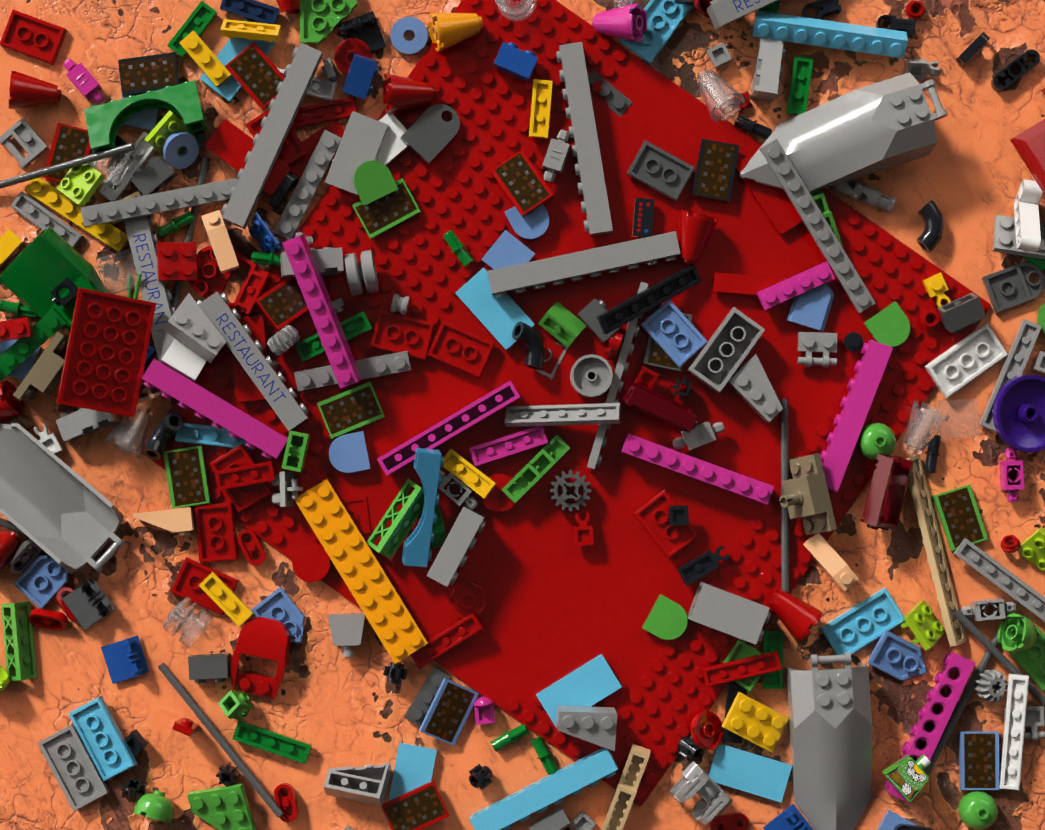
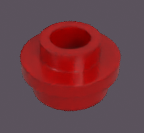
M914 0L908 3L905 12L910 19L918 20L924 15L925 7L920 1ZM912 8H917L918 13H913Z
M927 310L922 313L920 322L924 328L933 329L938 326L940 317L936 311ZM928 316L932 317V323L927 322Z
M1007 535L1001 541V549L1004 552L1014 553L1020 549V541L1014 535Z

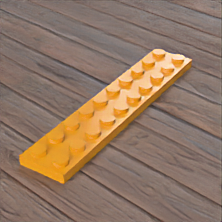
M326 479L299 495L298 498H295L296 504L394 664L428 644L329 481Z

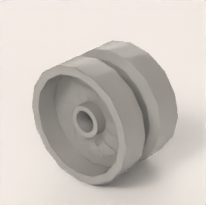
M372 250L361 252V264H359L355 253L345 254V273L351 295H362L363 282H365L366 290L369 293L379 292Z
M594 354L579 358L572 366L570 381L574 390L581 396L588 398L599 397L605 393L610 387L613 378L612 368L608 361ZM593 372L595 376L591 380L588 378V374Z

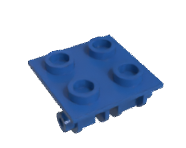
M255 213L248 226L249 233L253 238L257 239L264 253L271 254V252L280 251L282 243L277 236L274 237L275 233H271L272 229L269 228L265 219H262L258 213Z
M138 635L101 647L112 684L149 672Z
M794 804L790 805L763 827L764 830H813Z

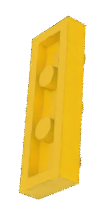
M224 19L220 32L221 36L228 38L278 42L281 25Z
M194 30L179 42L217 88L232 76Z
M533 80L529 137L548 139L553 81Z
M450 449L444 457L443 467L482 498L486 499L497 485V483L453 449Z
M212 572L199 584L202 590L238 627L253 614L247 605L215 572Z

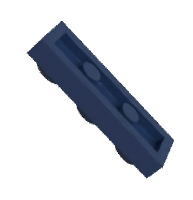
M222 0L220 6L222 11L257 23L276 25L280 14L279 8L256 0Z

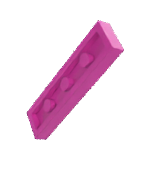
M826 261L756 294L763 309L767 310L832 281L835 277Z
M536 426L471 447L469 450L474 465L478 466L546 444L548 440L543 426Z

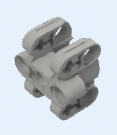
M694 761L681 773L682 777L669 791L673 798L680 803L691 799L697 793L701 799L694 805L691 816L698 822L701 821L704 825L709 823L718 813L721 814L733 801Z

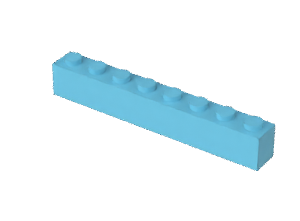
M758 10L755 11L752 25V37L904 58L908 43L907 32Z
M603 747L470 815L469 820L475 830H508L513 826L512 823L518 820L523 822L530 818V814L545 811L551 803H554V805L559 804L565 800V796L569 794L574 796L582 791L581 788L587 785L589 787L596 785L602 777H612L616 774L618 765L611 751Z

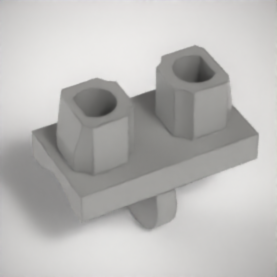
M279 472V474L275 475L276 480H273L272 484L273 486H280V493H273L272 503L278 504L280 507L294 506V498H298V491H303V487L297 486V479H294L293 472Z

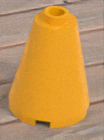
M430 13L428 15V18L432 17V22H428L431 40L433 44L437 43L438 48L435 49L438 52L480 33L481 28H483L482 18L478 17L476 13Z

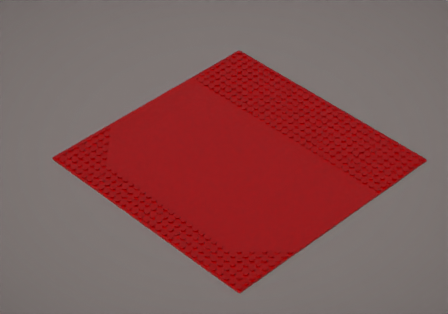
M462 0L453 13H476L478 17L482 18L483 28H481L480 33L439 52L435 49L438 48L437 43H431L407 78L431 83L432 87L436 88V98L432 100V103L392 112L406 130L429 107L437 104H444L454 109L460 120L456 136L429 165L410 147L406 148L386 165L395 182L403 178L421 213L370 239L352 206L361 201L359 196L330 185L297 231L313 238L310 248H315V250L325 247L342 248L344 271L336 276H322L331 301L333 302L341 297L346 305L343 307L344 311L337 314L339 322L364 311L372 327V330L347 341L355 360L393 353L372 348L370 343L379 309L390 312L393 296L396 293L400 297H410L406 316L435 323L430 347L442 320L495 343L480 379L427 356L426 361L409 357L410 371L362 379L341 389L338 384L298 391L294 372L330 365L326 352L302 362L295 345H293L283 354L276 356L270 350L267 342L277 331L259 306L256 304L253 315L239 312L241 317L263 316L267 356H270L271 359L279 363L275 371L283 374L287 380L284 382L287 388H293L298 396L295 398L299 404L303 403L309 411L307 413L308 418L291 429V431L311 435L303 473L282 469L287 442L277 459L274 457L271 460L261 455L263 451L257 447L255 450H247L254 463L272 461L275 475L279 474V472H293L294 479H297V486L303 487V491H298V496L326 479L339 499L367 496L372 533L407 479L423 488L421 479L414 468V461L386 476L377 459L511 380L521 397L508 406L598 404L606 402L609 388L605 393L594 398L583 397L578 394L571 385V369L582 356L594 354L608 361L614 375L628 323L622 325L617 333L623 334L614 361L607 359L608 355L604 354L609 339L602 343L586 326L567 349L551 380L544 374L524 365L526 351L523 344L519 341H516L510 348L505 350L455 294L483 267L486 271L493 270L481 259L505 230L535 253L529 261L532 262L643 238L632 237L635 198L655 199L652 236L676 231L679 248L681 209L703 213L708 217H717L718 222L699 261H694L701 282L670 300L682 313L693 315L692 325L707 341H709L733 307L765 329L734 374L756 354L780 404L781 399H788L789 459L817 453L821 455L823 450L826 451L828 443H826L827 437L830 432L833 433L835 425H833L834 419L837 414L840 415L842 410L840 403L844 396L847 397L849 392L847 385L851 378L854 379L856 374L854 367L858 360L861 361L863 356L861 349L854 352L847 350L844 346V338L847 334L856 332L862 336L863 344L868 343L871 339L874 340L863 324L871 317L896 301L910 323V333L907 339L902 344L892 347L893 350L863 425L865 427L876 422L887 425L894 432L896 442L936 386L924 366L974 332L979 323L963 327V330L960 332L950 333L944 328L940 318L937 327L933 329L924 328L920 322L922 313L927 310H934L939 315L936 305L937 299L935 296L929 297L922 282L923 280L941 272L949 289L944 294L949 297L951 302L974 292L825 188L821 189V192L824 193L829 211L832 213L843 249L874 299V305L858 313L832 271L835 279L829 281L828 284L835 296L824 331L821 332L786 321L793 298L764 310L758 296L713 292L715 272L788 279L826 262V259L803 221L784 234L778 233L745 181L740 177L737 169H735L729 203L691 196L701 139L740 145L737 163L756 152L762 144L611 38L596 32L591 24L556 0ZM508 42L517 45L519 50L524 52L529 50L536 54L535 57H538V63L529 82L494 68V61L502 43L508 44ZM582 42L587 75L588 73L594 74V70L632 101L625 112L619 116L609 108L605 97L599 94L602 91L601 86L603 83L597 81L595 77V82L589 85L613 232L596 236H589V232H585L584 221L587 218L586 213H582L581 202L584 200L583 194H579L577 184L581 183L580 175L576 176L574 164L578 163L577 157H573L571 145L575 144L574 138L569 136L566 143L570 144V151L562 174L555 173L556 177L552 183L545 182L554 194L553 198L544 203L549 215V226L541 237L533 240L524 239L514 232L504 213L514 207V205L490 170L520 150H523L544 180V173L547 170L543 169L542 164L551 138L558 140L557 135L559 131L565 130L569 132L568 127L571 126V120L566 118L565 108H568V102L563 99L562 89H565V83L560 81L559 70H562V65L557 62L556 52L559 51V45ZM534 79L553 81L548 139L529 137ZM385 109L377 119L378 121L387 114ZM449 113L441 115L442 119L446 122L452 120V116ZM645 140L695 167L677 202L626 175ZM450 230L455 233L462 244H465L464 248L473 258V261L463 267L455 253L452 254L453 250L443 238V235ZM372 250L379 292L369 293L366 290L365 282H363L362 295L352 296L345 273L344 255L355 253L359 264H361V252ZM679 255L676 256V260L665 262V259L657 260L658 264L650 266L643 263L639 264V268L628 270V267L620 268V272L609 274V271L601 272L602 275L591 278L590 275L582 276L583 279L572 282L571 279L564 280V284L553 286V283L545 284V288L534 290V287L526 288V292L515 294V291H510L507 293L535 324L532 328L537 331L543 341L545 350L544 360L550 356V352L547 349L551 350L552 357L549 361L544 362L542 371L551 375L565 348L556 344L559 340L538 323L556 302H559L580 319L577 316L578 313L594 299L597 301L602 300L608 307L607 311L636 295L641 282L647 283V288L689 266L690 263L683 262V258ZM272 266L268 273L271 275V278L268 279L261 295L286 279L281 278L280 266ZM978 296L986 315L991 305ZM944 299L940 302L942 306L947 304ZM662 303V304H660V305H658V306H656V307H657V308H660L664 303ZM654 308L644 313L642 319L638 318L637 326H640L654 313ZM309 311L289 324L299 332L298 334L301 338L298 342L318 333ZM928 316L926 319L928 323H932L933 321L932 317ZM641 326L637 338L633 337L631 342L634 345L632 355H628L626 363H629L627 373H622L620 381L624 383L621 393L617 392L615 397L621 405L620 423L611 424L610 430L606 429L604 436L608 438L605 448L601 447L599 455H602L599 467L595 466V469L587 468L599 424L543 426L548 443L558 435L570 449L511 509L504 512H495L488 509L483 504L481 496L468 487L472 491L469 497H473L478 503L472 511L484 516L483 521L486 524L481 533H476L474 538L477 541L472 550H467L465 555L468 558L463 567H458L456 572L459 575L454 584H449L448 587L427 576L442 546L429 548V550H432L431 561H428L427 567L406 566L402 562L404 541L417 527L422 516L421 514L392 559L385 557L369 546L426 641L461 620L451 611L449 604L450 594L458 584L466 581L474 582L485 590L487 607L484 613L478 617L484 629L437 657L434 661L483 696L490 698L494 704L575 761L603 747L558 731L536 694L602 654L622 687L591 706L614 707L617 712L615 751H610L618 765V770H616V774L612 777L606 778L604 776L601 780L616 790L632 743L651 750L633 801L638 806L644 804L681 751L678 748L681 739L685 736L690 738V727L693 717L699 712L709 711L728 684L724 683L706 688L702 668L723 663L739 639L688 619L685 631L678 638L665 640L643 629L642 626L659 595L661 594L683 607L688 616L701 581L769 607L771 616L768 623L763 625L762 630H765L776 615L769 606L770 600L768 597L774 590L777 592L782 590L781 501H779L781 496V411L769 423H766L728 383H726L720 393H717L690 374L687 370L704 346L682 365L681 372L643 364L649 334ZM798 332L837 333V352L829 353V358H837V365L829 366L828 368L822 367V365H812L811 367L798 365V357H805V352H797ZM225 343L211 363L206 361L194 383L224 401L228 393L233 394L235 398L230 396L229 404L243 409L244 413L288 438L289 431L267 400L250 401V403L237 401L232 352ZM812 352V357L822 358V352ZM643 365L660 374L652 389L653 391L691 408L698 416L697 425L708 421L713 426V423L722 422L725 430L718 435L714 434L716 437L715 441L692 450H687L686 445L682 449H674L672 441L678 437L683 438L681 435L683 430L644 413L639 408L636 409L633 404L631 406L627 405L622 395L629 381H634ZM593 372L589 373L588 378L594 379L595 374ZM683 377H686V382H693L690 385V389L695 391L688 393L689 399L683 396L682 400L679 401L677 394L672 396L675 390L670 386L677 384L675 382L676 378L682 381ZM371 382L385 418L343 434L364 431L371 469L344 473L337 470L330 462L329 448L336 438L331 439L317 403ZM679 384L678 392H684L685 394L687 386ZM178 400L167 413H178L182 417L183 423L213 426L211 425L212 420L207 417L205 420L194 415L196 411L190 407L186 410L177 405ZM506 407L436 447L435 450H439L442 454L441 456L445 457L449 450L453 449L475 466L469 448L536 426L506 427ZM174 434L164 452L202 446L211 503L232 502L225 489L217 490L215 474L209 463L234 448L175 441ZM626 435H634L772 485L774 488L768 504H762L621 453ZM548 443L475 467L488 477L495 474H505L513 479ZM857 443L838 492L828 490L836 527L872 478L874 469L877 468L876 464H878V461L868 460L862 456ZM164 453L158 460L151 459L166 470ZM789 464V479H793ZM444 467L440 468V470H442L445 473L444 475L447 477V475L450 472L446 470ZM569 470H572L574 475L579 471L580 478L585 475L586 478L583 481L590 482L586 487L591 489V492L587 493L590 500L584 499L586 505L579 504V510L572 507L571 512H569L568 507L561 510L562 504L556 506L557 499H551L554 496V492H550V489H554L551 482H557L555 476L557 475L561 478L562 471L567 475ZM452 478L444 489L447 491V487L450 486L451 494L460 495L455 497L459 500L466 490L463 488L461 493L458 484L451 485V482H456ZM565 478L564 480L567 483H574L577 479ZM272 481L266 482L272 494L241 512H238L234 506L235 520L246 528L253 530L256 535L292 560L295 552L304 545L316 544L322 546L320 541H315L314 531L295 500L294 506L280 507V505L272 503L273 493H280V486H273ZM564 484L567 489L566 495L572 494L577 498L574 492L575 487H569ZM558 485L557 489L559 497L563 494V488ZM582 485L578 488V494L581 497L583 496ZM413 486L408 490L407 496L411 495L415 489ZM437 486L439 507L447 537L466 503L463 502L459 506ZM663 490L666 491L676 506L688 505L689 523L699 534L696 539L670 559L667 558L634 515L635 511ZM568 498L564 501L568 504L576 503L573 498ZM364 500L342 503L346 511L354 510L358 514V521L355 525L359 532L368 531ZM399 504L397 507V512L402 509V504ZM348 512L354 522L356 520L355 513ZM586 512H588L590 519L587 522V526H593L594 545L575 546L573 527L579 526L575 519V514H579L580 520H585ZM789 516V592H787L791 594L815 559L803 545L814 534L806 535L802 517L790 519ZM392 519L387 522L386 528L391 526ZM835 530L819 534L828 541ZM371 534L362 535L366 542L371 536ZM378 536L374 542L375 545L379 544L381 536ZM719 546H724L725 548L720 551V556L724 557L729 554L730 557L724 561H717L720 567L686 586L677 568L709 549L714 554ZM331 561L330 570L321 581L359 607ZM745 641L746 643H748V644L751 645L752 647L755 645V644H753V643H750V642Z

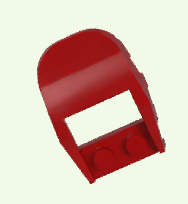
M207 246L197 253V281L189 282V285L195 292L206 299L217 291L222 294L233 270L221 274L211 246ZM235 252L238 264L249 268L250 271L235 302H229L228 305L232 310L235 308L238 312L253 315V310L256 306L255 299L261 296L271 275L252 261Z
M253 617L244 623L234 647L231 661V690L265 696L271 699L277 697V691L283 681L290 659V633L282 622L265 617ZM246 654L278 661L276 676L271 677L238 670L240 655Z

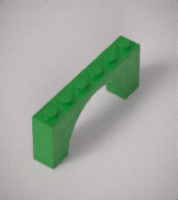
M186 81L179 85L167 86L163 89L148 91L136 96L132 95L121 100H112L109 103L93 105L90 108L84 109L90 146L93 153L115 148L117 133L124 122L132 115L145 109L162 108L176 113L183 119L189 133L208 129L201 92L196 81Z

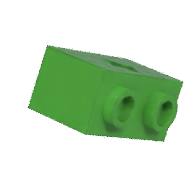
M289 431L282 469L303 473L311 435Z

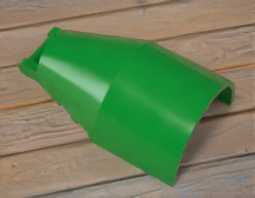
M50 226L45 228L0 275V282L39 317L43 318L55 308L67 321L61 328L63 330L65 328L71 329L76 298L66 308L62 305L58 307L51 300L53 295L50 292L66 277L78 288L108 293L94 266ZM64 288L60 291L62 299L69 297V289Z

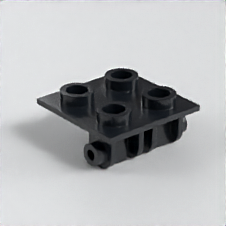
M373 11L338 25L343 40L358 38L369 46L371 52L386 47Z
M94 578L88 579L82 586L62 598V601L83 630L115 610V607Z

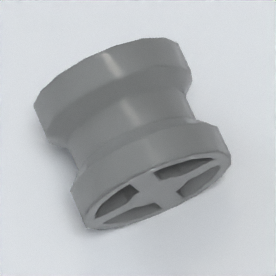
M395 293L390 312L395 313L397 311L406 316L410 297H400L399 294Z

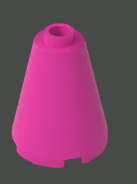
M634 3L597 13L592 20V26L598 33L632 42H641L644 39L642 37L643 32L647 31V12L642 10V4Z

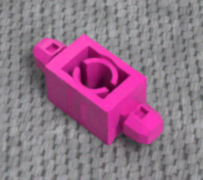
M72 59L64 62V67L68 71L67 77L87 101L91 98L96 104H101L105 100L100 92L102 87L80 62L77 65Z
M1013 448L1005 450L1007 461H999L1000 490H1008V493H1006L1008 502H1018L1019 493H1017V490L1024 489L1023 460L1016 461L1017 451ZM1007 466H1016V468H1007ZM1010 470H1013L1016 475L1012 481L1008 478Z

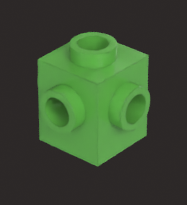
M230 690L218 702L229 719L242 720L253 708V705L250 703V697L246 693Z

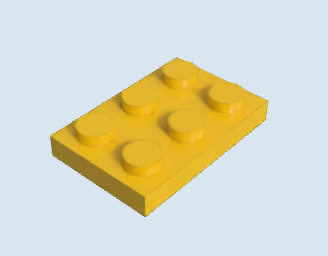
M738 692L721 727L773 753L789 718Z

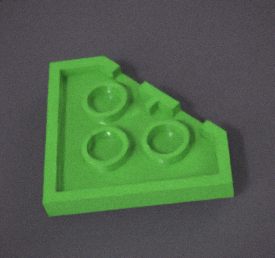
M300 0V43L321 44L358 6V0Z
M243 783L190 791L187 794L192 813L218 830H256Z

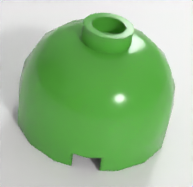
M877 422L871 423L862 428L857 440V446L862 456L868 460L878 461L879 459H876L877 454H892L896 446V437L892 429L887 425Z
M1012 613L1007 615L1006 617L1008 618L1005 622H1001L997 632L998 642L1002 644L1004 650L1013 653L1028 651L1035 643L1037 637L1034 623L1029 618L1020 614Z
M154 790V793H146L140 797L135 806L134 813L171 823L174 807L172 801L165 797L166 793Z
M974 790L961 798L958 805V813L962 822L971 829L984 830L991 827L997 820L998 807L992 796L984 791Z

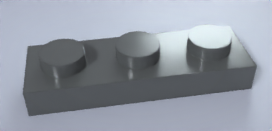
M594 70V74L588 73L589 85L595 82V77L597 81H601L603 85L601 86L602 91L599 92L600 96L605 97L609 108L621 116L632 101Z
M434 667L404 717L421 726L443 678L450 679L451 677Z

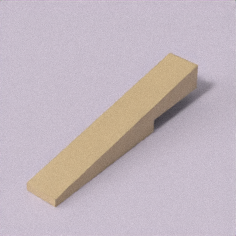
M632 743L601 830H623L651 750Z

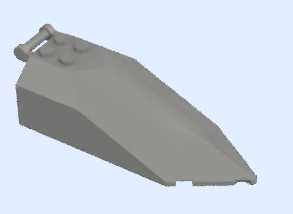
M909 72L855 89L778 124L760 148L777 139L809 193L930 155L937 143L934 121L948 116L946 109H943L935 88V80L930 79L919 84ZM928 90L936 113L931 114L923 91ZM758 149L746 167L741 171L740 177L783 189Z
M0 424V513L70 574L87 564H90L100 573L103 565L120 547L123 548L125 545L115 535L124 515L115 505L20 424ZM112 539L114 543L95 562L93 558Z
M846 652L844 655L829 656L813 654L810 655L811 670H796L785 667L794 803L800 808L815 830H853L871 799L872 714L868 665L864 663H858V667H851L850 652ZM844 663V668L818 669V664Z

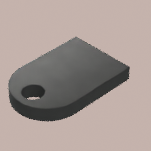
M433 105L416 120L400 139L429 165L456 136L460 126L459 117L455 110L447 105ZM449 113L452 116V120L446 122L442 119L441 115Z
M1027 262L1019 263L982 277L995 313L1036 298L1042 292L1045 284L1042 271L1036 265ZM1031 273H1034L1038 276V282L1036 284H1033L1029 281V275Z

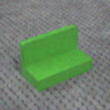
M556 302L538 323L567 348L586 327V324L559 302Z

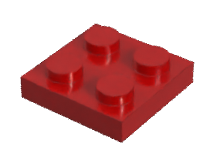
M157 242L158 281H197L195 242Z

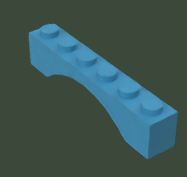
M416 448L414 468L423 485L424 508L417 527L404 541L402 562L406 566L427 567L428 561H431L432 550H429L430 543L434 541L432 525L436 524L437 513L434 510L435 505L439 503L437 486H441L442 479L439 471L440 468H443L444 456H441L442 454L439 450Z

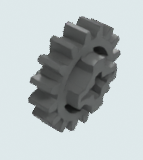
M569 470L567 475L562 471V477L560 478L556 475L557 482H551L554 486V489H550V492H554V496L551 499H557L556 506L562 504L561 510H564L566 507H568L569 512L572 511V507L579 510V504L586 505L584 499L590 500L587 493L591 492V489L586 487L590 482H584L583 480L586 476L584 475L580 478L579 471L575 475L572 474V470ZM575 478L577 480L574 483H567L564 479ZM564 484L569 487H575L574 492L577 498L572 494L566 495L567 489ZM558 485L563 488V494L560 497L557 492ZM581 485L583 486L582 497L578 494V488ZM568 498H573L576 503L568 504L564 501Z

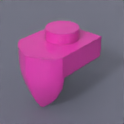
M485 696L480 697L474 703L476 725L495 723L493 701Z

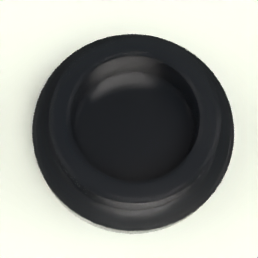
M851 332L845 336L844 346L849 351H858L863 346V338L860 334Z

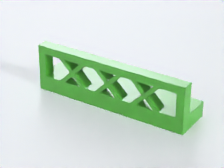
M407 479L366 542L369 546L385 557L392 559L423 511V488ZM413 486L415 489L411 495L407 496L408 490ZM399 504H402V509L397 512V507ZM392 519L391 526L386 528L387 522ZM378 536H381V541L378 545H375L374 542Z
M31 601L1 604L6 668L10 675V681L37 678L33 625L28 620L31 613Z

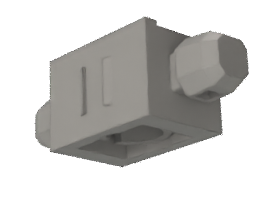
M560 130L557 135L558 140L551 138L542 164L543 169L547 170L544 173L545 182L552 183L556 177L555 173L562 174L570 151V144L566 143L569 139L568 131Z
M708 421L696 425L695 429H691L690 433L681 431L683 438L678 437L674 439L672 445L677 450L684 448L685 445L687 450H692L715 441L716 437L714 434L722 433L725 430L722 422H717L711 426Z
M440 470L439 475H441L442 479L441 486H438V488L459 506L464 502L466 507L473 510L478 503L473 497H469L472 491L452 473H449L446 477L445 473ZM452 478L456 482H451V485L458 484L461 493L463 488L466 490L459 500L455 497L460 495L451 494L450 486L447 487V491L444 489Z
M1001 598L971 601V606H964L960 608V611L966 617H972L974 621H988L1006 618L1005 612L1006 614L1015 612L1016 604L1004 602V599ZM988 604L996 608V610H992L988 615L980 610L984 609Z

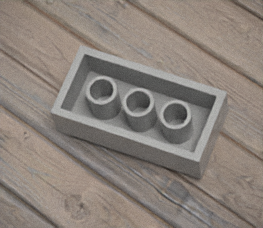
M733 307L687 371L712 390L720 393L765 329Z
M465 506L462 508L427 574L428 577L446 587L449 584H454L459 575L456 570L459 566L463 567L468 558L465 555L467 550H472L477 541L474 538L476 533H481L486 524L483 521L484 516Z

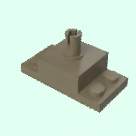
M60 332L56 333L13 394L14 397L29 402L30 399L33 400L36 397L38 390L47 394L54 393L61 382L65 360L62 353H66L68 335Z
M820 454L789 459L793 479L781 481L784 495L780 496L779 501L786 500V502L780 503L783 508H788L790 519L802 517L806 535L836 530L837 527Z

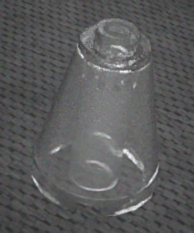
M703 69L698 73L697 84L709 114L715 122H718L717 119L725 121L739 112L741 109L739 105L741 102L745 103V97L712 69Z
M915 400L912 405L903 445L906 448L905 451L913 456L921 454L947 423L950 416L948 414L943 416L941 414L942 410L926 402H922L920 405L918 400Z
M141 403V405L137 404L135 417L125 416L106 437L105 441H112L110 445L127 455H130L132 452L135 454V458H140L153 416L152 408L144 403Z

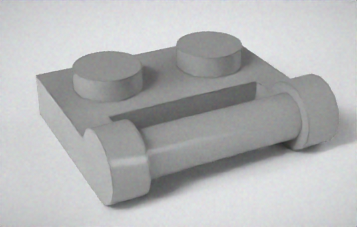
M24 118L20 119L0 136V144L4 145L14 156L22 170L26 169L31 162L49 148ZM11 137H14L29 154L24 158L10 141Z

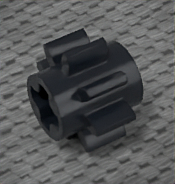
M683 377L682 381L676 378L675 382L677 384L670 386L675 390L672 396L677 394L679 401L682 400L683 396L689 399L688 393L695 391L690 389V385L693 382H686V377ZM679 384L687 386L685 394L684 392H678Z
M390 662V666L386 665L383 675L387 676L386 681L401 684V679L405 680L408 670L404 669L405 664Z
M687 736L683 737L678 744V748L681 749L679 754L687 760L690 758L696 759L702 751L694 743L692 736L690 738Z
M231 762L227 764L226 768L221 765L219 767L221 772L216 774V777H219L220 780L219 785L237 784L238 781L235 778H240L241 776L237 771L238 767L231 766Z
M478 764L469 771L471 774L469 781L473 787H480L483 790L492 783V771L489 767Z
M138 778L127 779V783L121 785L122 798L126 797L129 802L138 801L140 796L145 794L144 782L141 783Z

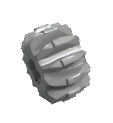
M287 325L272 336L267 344L270 350L278 356L296 344L301 337L292 325Z
M995 669L985 670L984 674L980 673V679L975 680L978 683V686L974 688L978 691L977 695L987 702H999V698H1004L1003 693L1007 691L1005 688L1008 684L1005 680L1006 676Z

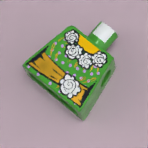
M924 754L916 761L907 755L884 769L882 773L910 803L929 780V777L923 770L931 762Z

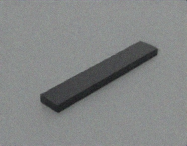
M690 264L598 315L597 319L604 334L614 331L701 282L695 265Z

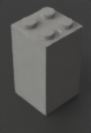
M700 581L687 618L756 645L757 641L761 642L764 631L762 628L764 623H768L771 612H769L770 608Z

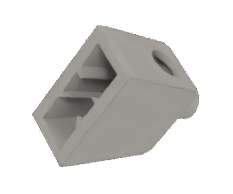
M364 613L329 614L328 620L333 645L342 646V657H354V645H361L363 642L366 616Z

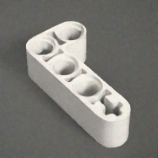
M1022 180L1014 202L1017 249L1037 252L1041 242L1038 203L1042 196V190L1037 182L1033 180Z

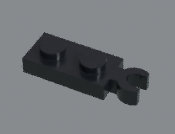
M719 546L714 554L709 549L677 568L685 585L688 586L720 567L717 561H724L730 557L729 554L724 557L720 556V551L725 547Z

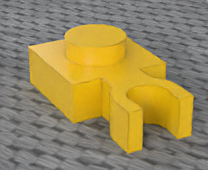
M941 272L922 281L929 297H936L937 307L942 306L940 303L942 299L946 303L951 302L949 297L944 294L949 289Z

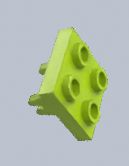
M169 110L144 140L163 155L162 148L166 139L174 133L177 134L180 131L188 132L185 124ZM181 146L178 149L177 154H180L183 151L184 146Z
M84 164L69 169L56 189L79 206L84 207L87 202H90V198L97 188L102 186L105 176L89 164Z
M1040 527L1020 544V549L1017 552L1045 573V529Z
M924 600L918 602L903 618L905 622L900 625L902 629L909 626L916 636L911 642L913 644L920 642L925 651L930 649L945 633L943 625L932 613L931 607Z

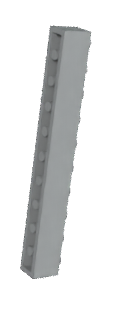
M582 42L559 45L556 57L557 62L562 65V70H559L560 81L565 83V89H562L564 101L567 100L568 108H565L566 118L571 120V126L568 127L569 136L574 138L575 144L571 145L573 157H577L578 164H574L576 176L580 175L581 183L577 184L579 194H583L584 201L581 202L582 213H586L587 218L584 221L585 232H589V236L612 233L613 227Z
M300 43L299 47H295L292 53L294 59L291 65L288 64L285 68L284 75L286 76L284 81H280L277 86L276 92L278 94L269 104L268 109L270 112L268 116H264L262 119L260 134H256L252 144H254L252 152L248 151L245 157V162L247 163L244 169L241 168L238 172V183L236 187L233 186L230 190L229 197L231 198L229 203H225L221 210L223 220L243 229L246 228L323 57L321 51L303 43Z
M676 231L489 270L487 271L491 295H496L498 298L507 296V292L515 291V294L526 292V288L534 287V290L545 288V284L553 283V286L564 284V280L571 279L574 282L582 280V276L590 275L593 278L601 276V272L609 271V274L620 272V268L628 267V270L639 268V264L643 263L650 266L658 264L657 260L665 259V262L676 260V256H679L681 253Z

